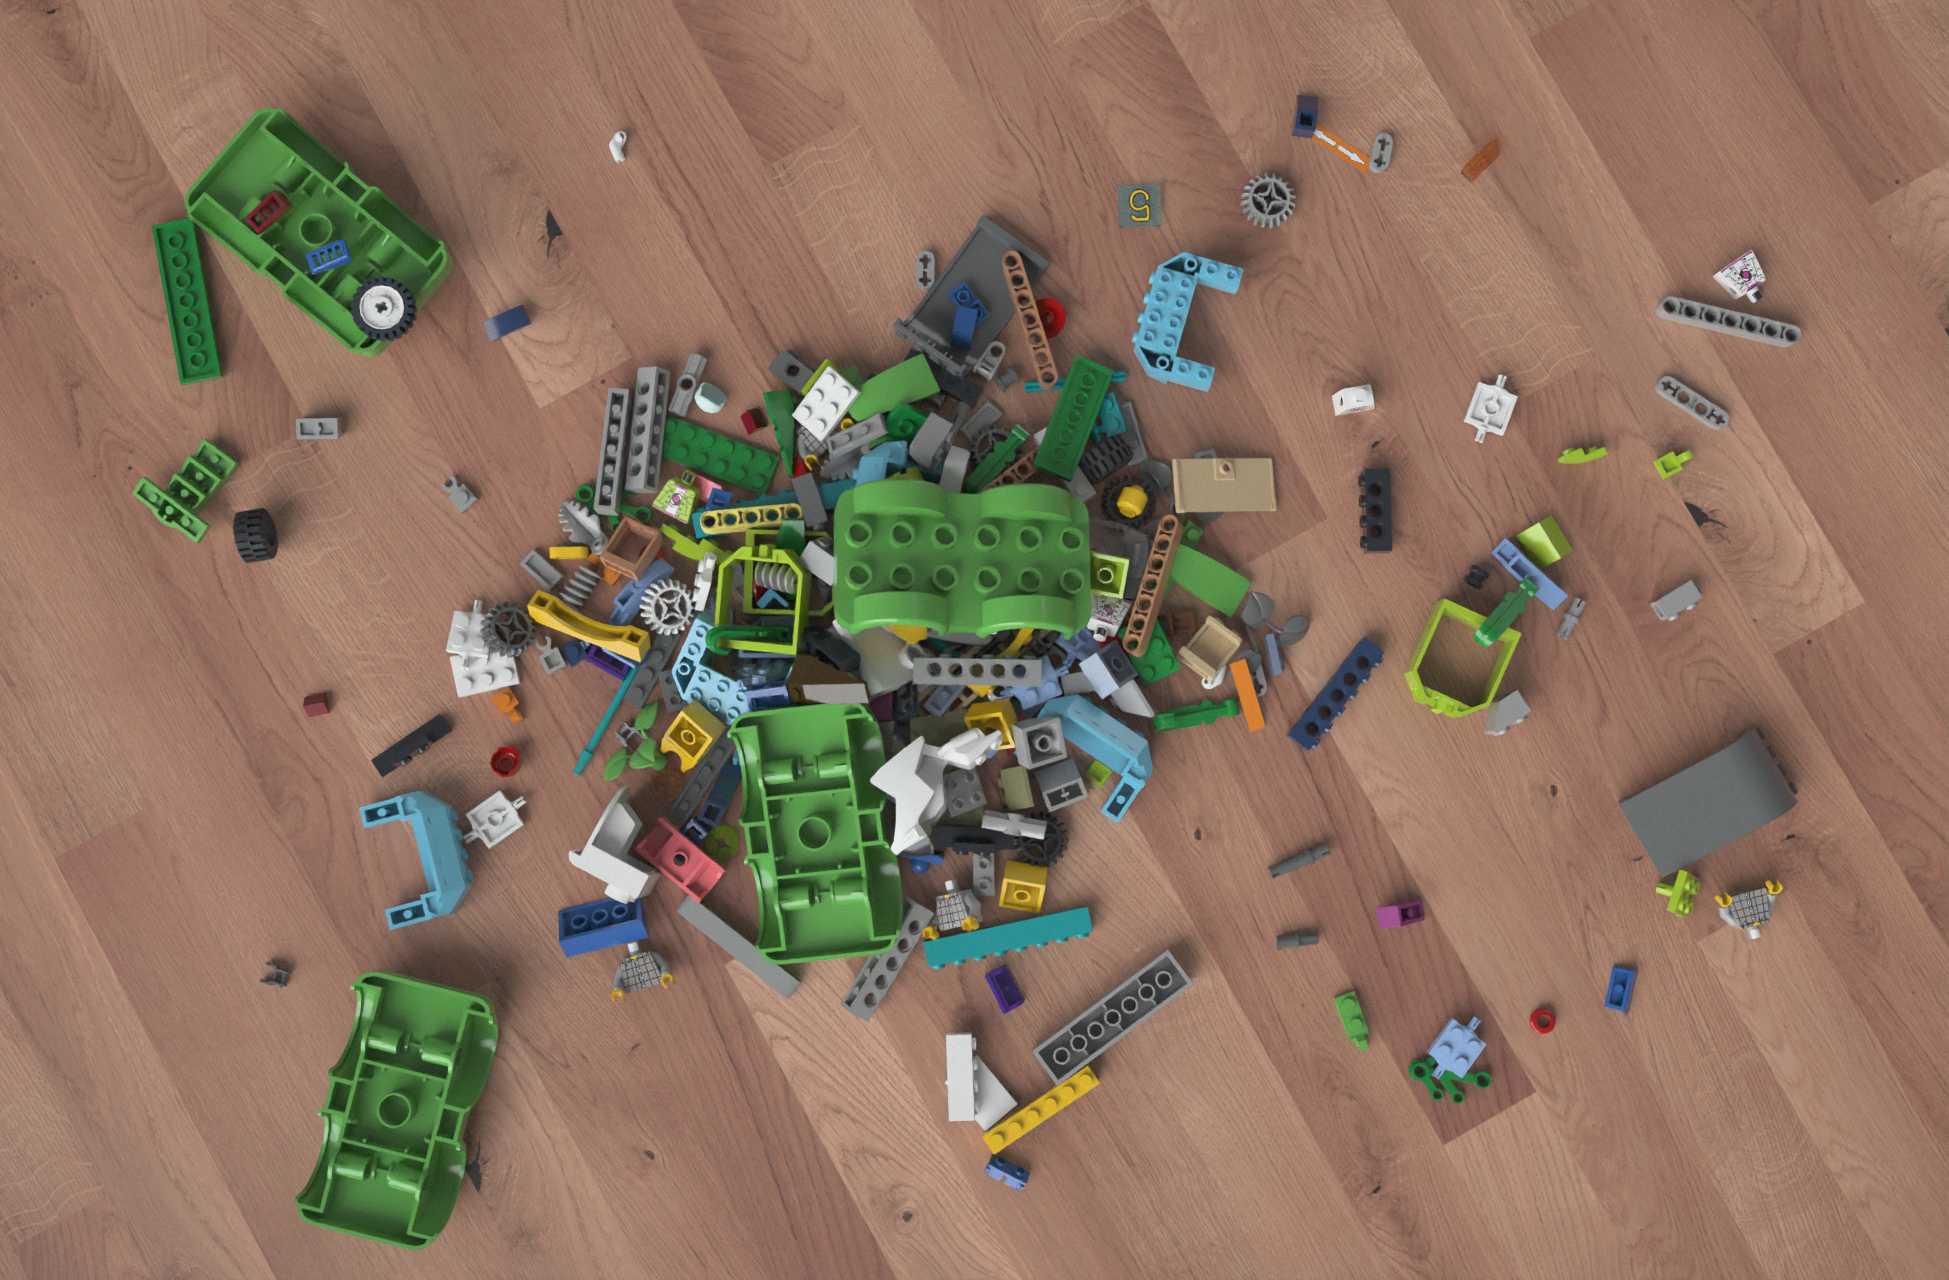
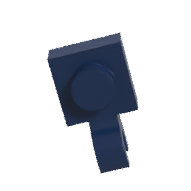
M575 638L559 651L570 666L574 667L588 656L587 649L594 644L584 640L580 642L578 638Z

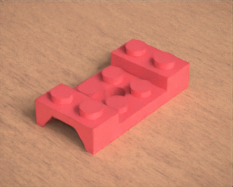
M662 816L646 838L634 850L699 903L706 897L728 868L714 856L708 855L680 832V828L668 818ZM677 854L685 856L686 862L684 865L676 863L675 857Z

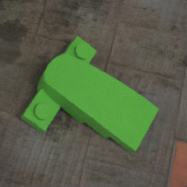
M923 353L880 373L865 383L856 365L838 372L861 392L848 410L849 415L856 424L878 413H881L883 416L889 415L900 400L909 405L919 403L920 400L940 392ZM880 436L868 442V445L871 449L889 440Z
M203 439L194 455L188 456L180 472L173 475L166 490H163L149 478L142 477L132 495L150 507L154 515L162 523L179 529L196 543H201L211 525L198 515L225 485L239 465V462L209 439Z
M1185 520L1183 523V534L1162 602L1174 582H1176L1188 593L1195 595L1208 606H1212L1225 616L1231 618L1252 582L1212 558L1195 551L1194 548L1204 530L1189 520ZM1163 562L1157 564L1156 570L1162 568ZM1157 582L1151 584L1150 590L1157 586Z

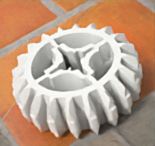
M666 579L665 582L658 580V585L652 583V590H645L648 596L641 597L645 604H641L640 608L645 609V611L640 615L647 617L644 623L650 624L649 629H656L658 634L662 632L665 635H670L671 632L677 634L678 629L685 630L684 624H691L688 617H694V614L690 613L691 609H695V606L691 605L694 602L692 601L693 597H689L692 593L691 590H686V585H680L678 580L673 582L671 579ZM665 591H674L672 595H668L667 598H662L659 596ZM680 601H681V610H679V608H678V604H679ZM655 603L657 604V611H656V613H655V611H654ZM664 603H668V607H669L670 610H672V611H668V610H667L668 608L666 607V604H664ZM669 616L676 617V619L670 623H662V621L664 619H667Z

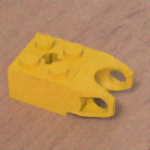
M695 699L679 713L665 733L660 752L663 755L667 751L676 752L682 760L681 771L685 774L706 756L726 726Z

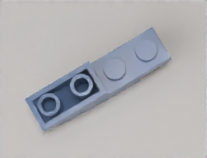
M1505 538L1491 552L1520 582L1528 577L1536 584L1539 590L1534 595L1552 610H1555L1569 596L1508 538Z
M663 558L650 564L639 582L632 579L613 600L617 607L607 622L612 626H628L640 610V605L645 602L641 597L648 596L645 590H652L651 584L655 583L658 585V580L665 582L675 569Z

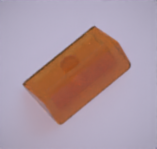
M1492 139L1461 170V174L1469 182H1473L1499 157L1496 140Z

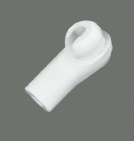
M624 131L615 133L609 143L616 163L625 160L622 148L626 142L627 135Z
M1227 665L1224 666L1211 683L1203 678L1202 685L1206 689H1212L1222 684Z

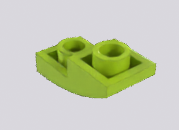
M1595 446L1586 451H1583L1582 448L1575 450L1572 447L1563 451L1564 456L1558 458V461L1565 464L1585 463L1607 455L1605 447L1597 449Z

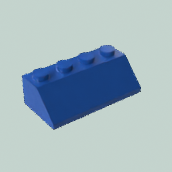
M607 898L558 911L559 942L567 958L648 938L647 919L642 898H636L634 902L629 901L628 904L613 898Z

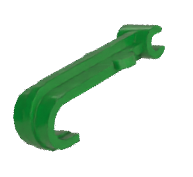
M1019 424L1009 433L1010 437L1004 443L1000 441L995 443V452L989 453L967 478L962 487L967 492L966 494H977L994 481L1006 467L1005 461H1014V450L1020 444L1023 445L1030 437V434Z
M1528 577L1517 585L1518 590L1515 593L1508 592L1504 595V602L1502 601L1472 636L1483 648L1494 643L1516 619L1517 614H1521L1526 610L1524 604L1526 599L1531 598L1539 590V587Z
M720 624L707 632L705 642L712 652L725 655L729 654V651L718 648L717 642L719 638L772 639L786 642L789 638L783 637L781 634L783 631H790V629L778 624L773 626Z
M1236 699L1226 700L1222 704L1213 705L1211 701L1205 700L1201 703V707L1191 705L1155 713V721L1153 723L1154 726L1156 725L1157 732H1167L1201 725L1202 721L1207 725H1212L1215 723L1216 717L1226 716L1227 718L1237 716L1239 711Z

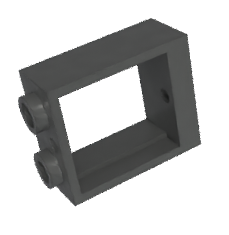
M812 473L791 479L809 530L826 531L827 527L830 526V522Z

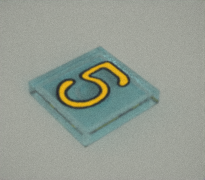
M1159 185L1117 187L1119 228L1160 227Z

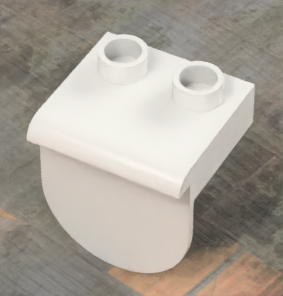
M836 620L832 622L833 626L828 631L845 641V643L860 654L859 674L860 678L867 682L871 701L874 698L893 692L913 680V658H918V654H925L924 649L918 643H906L905 640L897 637L886 626L867 628L854 635L847 629L842 628ZM929 666L930 673L933 672L931 666Z
M628 785L622 786L613 797L585 848L569 851V860L573 865L608 883L604 893L624 904H628L629 901L634 902L636 898L650 895L662 873L627 854L642 826L638 816L631 806L627 804L631 787Z

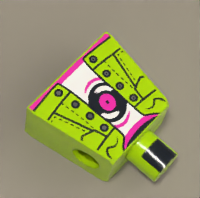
M685 470L681 479L677 477L671 478L652 506L685 524L693 520L692 514L695 513L700 495V489L692 485L696 475Z

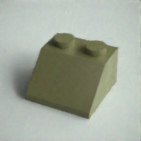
M1018 766L1000 770L1001 775H997L999 787H1004L1005 795L1001 796L1004 808L1008 807L1009 811L1033 807L1034 804L1026 767Z

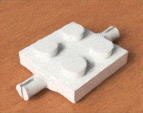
M1498 375L1495 385H1486L1478 382L1463 420L1479 429L1475 441L1483 443L1486 432H1493L1501 436L1505 433L1518 396L1510 394L1503 389L1507 379L1506 376Z
M705 552L704 559L699 560L698 572L700 574L695 575L694 586L697 589H694L692 601H696L695 610L704 611L711 586L712 571L715 569V561L717 559L714 553Z
M478 600L474 601L472 612L454 611L446 651L463 656L460 666L462 669H469L471 658H489L491 647L486 648L489 642L488 640H482V637L486 635L480 632V629L484 628L480 623L482 620H486L483 617L484 614L481 613L483 601L480 600L479 602Z
M500 790L468 812L466 816L471 822L473 830L463 836L466 843L469 844L479 837L491 849L525 824L518 815L517 809L527 803L526 800H523L525 798L521 795L514 802H511Z

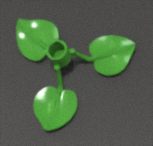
M659 700L646 705L635 719V729L641 730L646 740L640 744L633 755H627L628 751L625 748L616 751L609 758L605 766L604 780H613L620 776L627 766V760H630L629 765L634 769L651 766L655 770L660 771L666 766L668 758L658 751L659 748L656 746V741L646 733V729L650 728L657 718L660 705Z

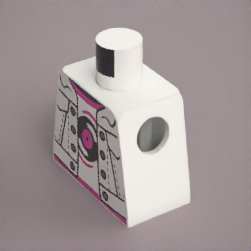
M1752 250L1713 276L1736 300L1744 294L1748 296L1752 303L1763 297L1757 286L1764 282L1766 278Z
M1371 384L1342 389L1332 395L1335 416L1373 410L1375 407Z
M1092 593L1091 617L1087 628L1095 631L1093 635L1095 640L1105 641L1107 635L1111 637L1116 635L1130 608L1131 601Z

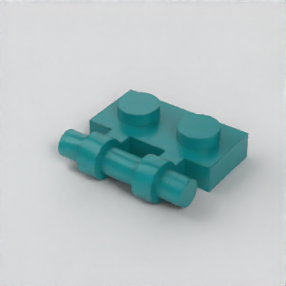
M1113 392L1105 395L1097 416L1100 415L1103 425L1098 427L1095 419L1090 432V436L1094 438L1095 444L1103 441L1101 434L1106 432L1108 438L1116 434L1121 435L1129 432L1116 393Z

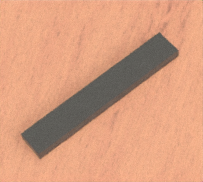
M726 723L725 730L703 758L665 816L679 828H684L723 769L726 761L729 760L736 749L733 739L727 738V733L732 725Z

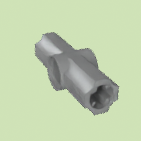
M690 354L683 374L678 379V386L668 411L686 417L694 394L699 388L698 384L708 359L697 354ZM686 381L693 382L692 388L688 390L683 389V384Z
M985 810L982 828L1002 831L1004 834L1020 837L1023 835L1044 839L1047 822L1025 818L1026 816L1013 813L1004 814Z

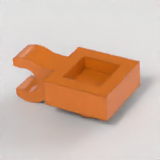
M593 552L587 558L599 567L596 574L612 586L622 575L604 566L600 557Z
M509 686L491 697L503 716L508 713L514 723L516 722V724L524 720L516 708L521 703Z

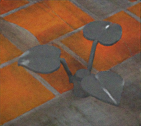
M1143 460L1138 474L1139 481L1140 479L1144 480L1142 487L1144 488L1149 484L1150 488L1147 490V493L1154 491L1153 496L1161 491L1171 502L1169 504L1170 513L1175 517L1183 516L1186 512H1176L1175 500L1164 489L1172 483L1173 474L1171 469L1161 462ZM1224 512L1194 513L1199 520L1212 522L1217 520ZM1161 519L1151 521L1145 529V540L1151 549ZM1169 525L1168 530L1173 529L1174 525ZM1169 542L1165 543L1162 546V550L1165 548V546L1169 544Z
M1250 591L1248 602L1240 614V617L1247 624L1245 629L1248 631L1253 650L1250 648L1243 650L1234 661L1246 659L1250 675L1259 668L1262 661L1261 655L1257 653L1258 648L1251 629H1259L1265 623L1278 633H1281L1279 637L1281 644L1293 645L1306 635L1310 627L1306 617L1295 615L1284 623L1283 629H1279L1265 619L1272 614L1275 607L1274 601L1269 596ZM1230 670L1229 676L1233 678L1232 671Z

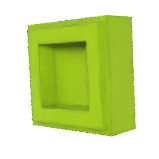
M1095 759L1084 776L1101 788L1113 770Z

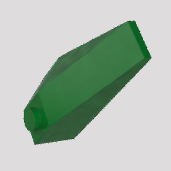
M783 518L775 542L776 549H792L799 557L806 548L804 518ZM778 563L780 564V567L783 565H786L788 569L791 567L789 564L786 563ZM772 589L785 600H796L797 591L794 594Z

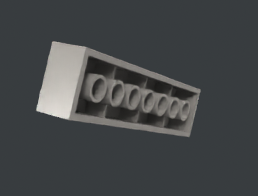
M1165 948L1034 1046L1032 1052L1058 1086L1192 986L1193 983L1169 950Z

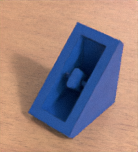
M958 305L950 346L966 350L971 349L978 309Z

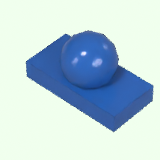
M934 850L933 854L926 856H901L912 858L910 861L911 869L917 874H924L930 869L931 863L942 865L944 853Z

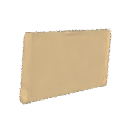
M1271 458L1172 460L1175 508L1177 513L1276 511L1277 509Z

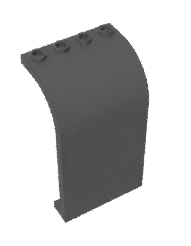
M982 215L977 221L975 229L913 313L904 322L900 318L894 323L895 333L904 340L907 338L913 342L912 345L921 352L924 350L930 354L929 358L937 364L940 362L947 367L946 370L952 375L956 376L958 374L964 378L973 370L989 344L996 340L1016 312L1002 269L1004 254L1008 251H1015L1020 255L1031 290L1049 267V262ZM1008 259L1006 261L1007 265L1009 266H1015L1017 264L1016 261L1013 259ZM1019 278L1012 280L1014 285L1019 286L1023 284ZM962 282H966L972 293L980 300L990 315L975 326L970 350L950 346L952 329L958 308L947 293ZM1019 298L1018 302L1022 304L1026 298Z
M1753 725L1744 728L1746 733L1730 745L1632 797L1618 801L1620 808L1662 878L1770 823L1797 804L1798 799L1795 794L1798 791L1792 782L1787 783L1784 778L1787 773L1781 763L1778 765L1775 763L1773 758L1776 757V754L1770 745L1766 747L1762 740L1765 739V736L1759 727L1755 729Z

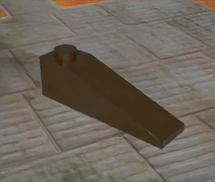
M800 652L796 655L787 681L792 702L802 704L871 702L867 682L849 672L843 673L837 670L836 665L832 663L825 664L816 655Z

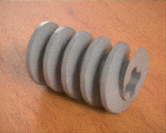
M759 561L755 569V581L758 586H765L769 589L772 588L794 594L797 591L798 575L792 567L788 569L786 565L780 567L778 563L773 565L772 562L765 563V561Z
M579 565L582 573L574 572L577 580L569 579L572 587L565 585L564 588L567 593H559L562 601L577 612H579V609L576 605H584L581 598H589L586 591H594L591 584L598 586L599 583L596 578L603 579L588 567Z

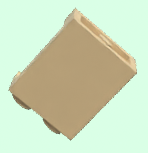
M1209 615L1205 624L1187 646H1183L1180 649L1178 659L1211 683L1241 647L1242 639L1237 631L1226 628L1222 620Z

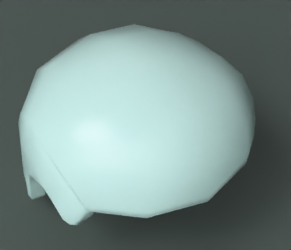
M702 383L695 393L697 405L705 412H719L727 401L725 394L710 383Z

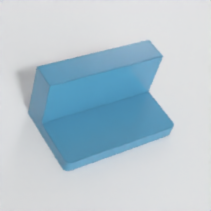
M771 588L757 602V605L762 609H771L777 601L788 610L792 609Z

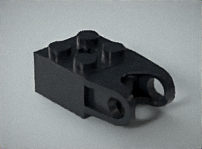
M810 625L803 629V637L810 646V650L804 653L816 655L825 664L832 663L836 665L837 670L843 673L849 672L860 678L861 658L857 651L822 626ZM815 631V632H818V633H817V634H811V633H809V632Z

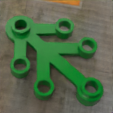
M589 484L579 486L576 491L577 500L581 504L587 505L591 515L596 514L602 519L600 527H603L605 518L594 510L596 486ZM624 488L622 489L621 499L629 495L636 496L638 493H630L629 490ZM586 491L590 492V496L588 498L583 497V494ZM623 503L620 504V512L634 516L643 524H647L652 520V512L647 507H639L637 509ZM644 512L648 514L645 520L641 519V514ZM607 515L611 523V530L615 533L614 527L618 524L620 525L621 522H619L617 516Z
M1429 1056L1424 1061L1419 1059L1412 1061L1408 1067L1410 1077L1416 1081H1422L1429 1090L1430 1097L1433 1100H1442L1444 1096L1443 1091L1437 1088L1429 1077H1435L1432 1073L1436 1068H1430L1437 1062L1435 1058ZM1421 1066V1073L1416 1074L1415 1068ZM1445 1070L1439 1079L1455 1104L1463 1103L1465 1097L1462 1092L1456 1089L1450 1079L1471 1082L1480 1089L1488 1088L1492 1081L1490 1075L1484 1071H1478L1475 1074L1466 1073L1463 1078H1460L1454 1072ZM1484 1076V1082L1479 1083L1478 1077ZM1438 1090L1440 1092V1096L1438 1098H1434L1433 1093L1434 1091ZM1456 1094L1461 1095V1099L1459 1101L1454 1100V1096Z

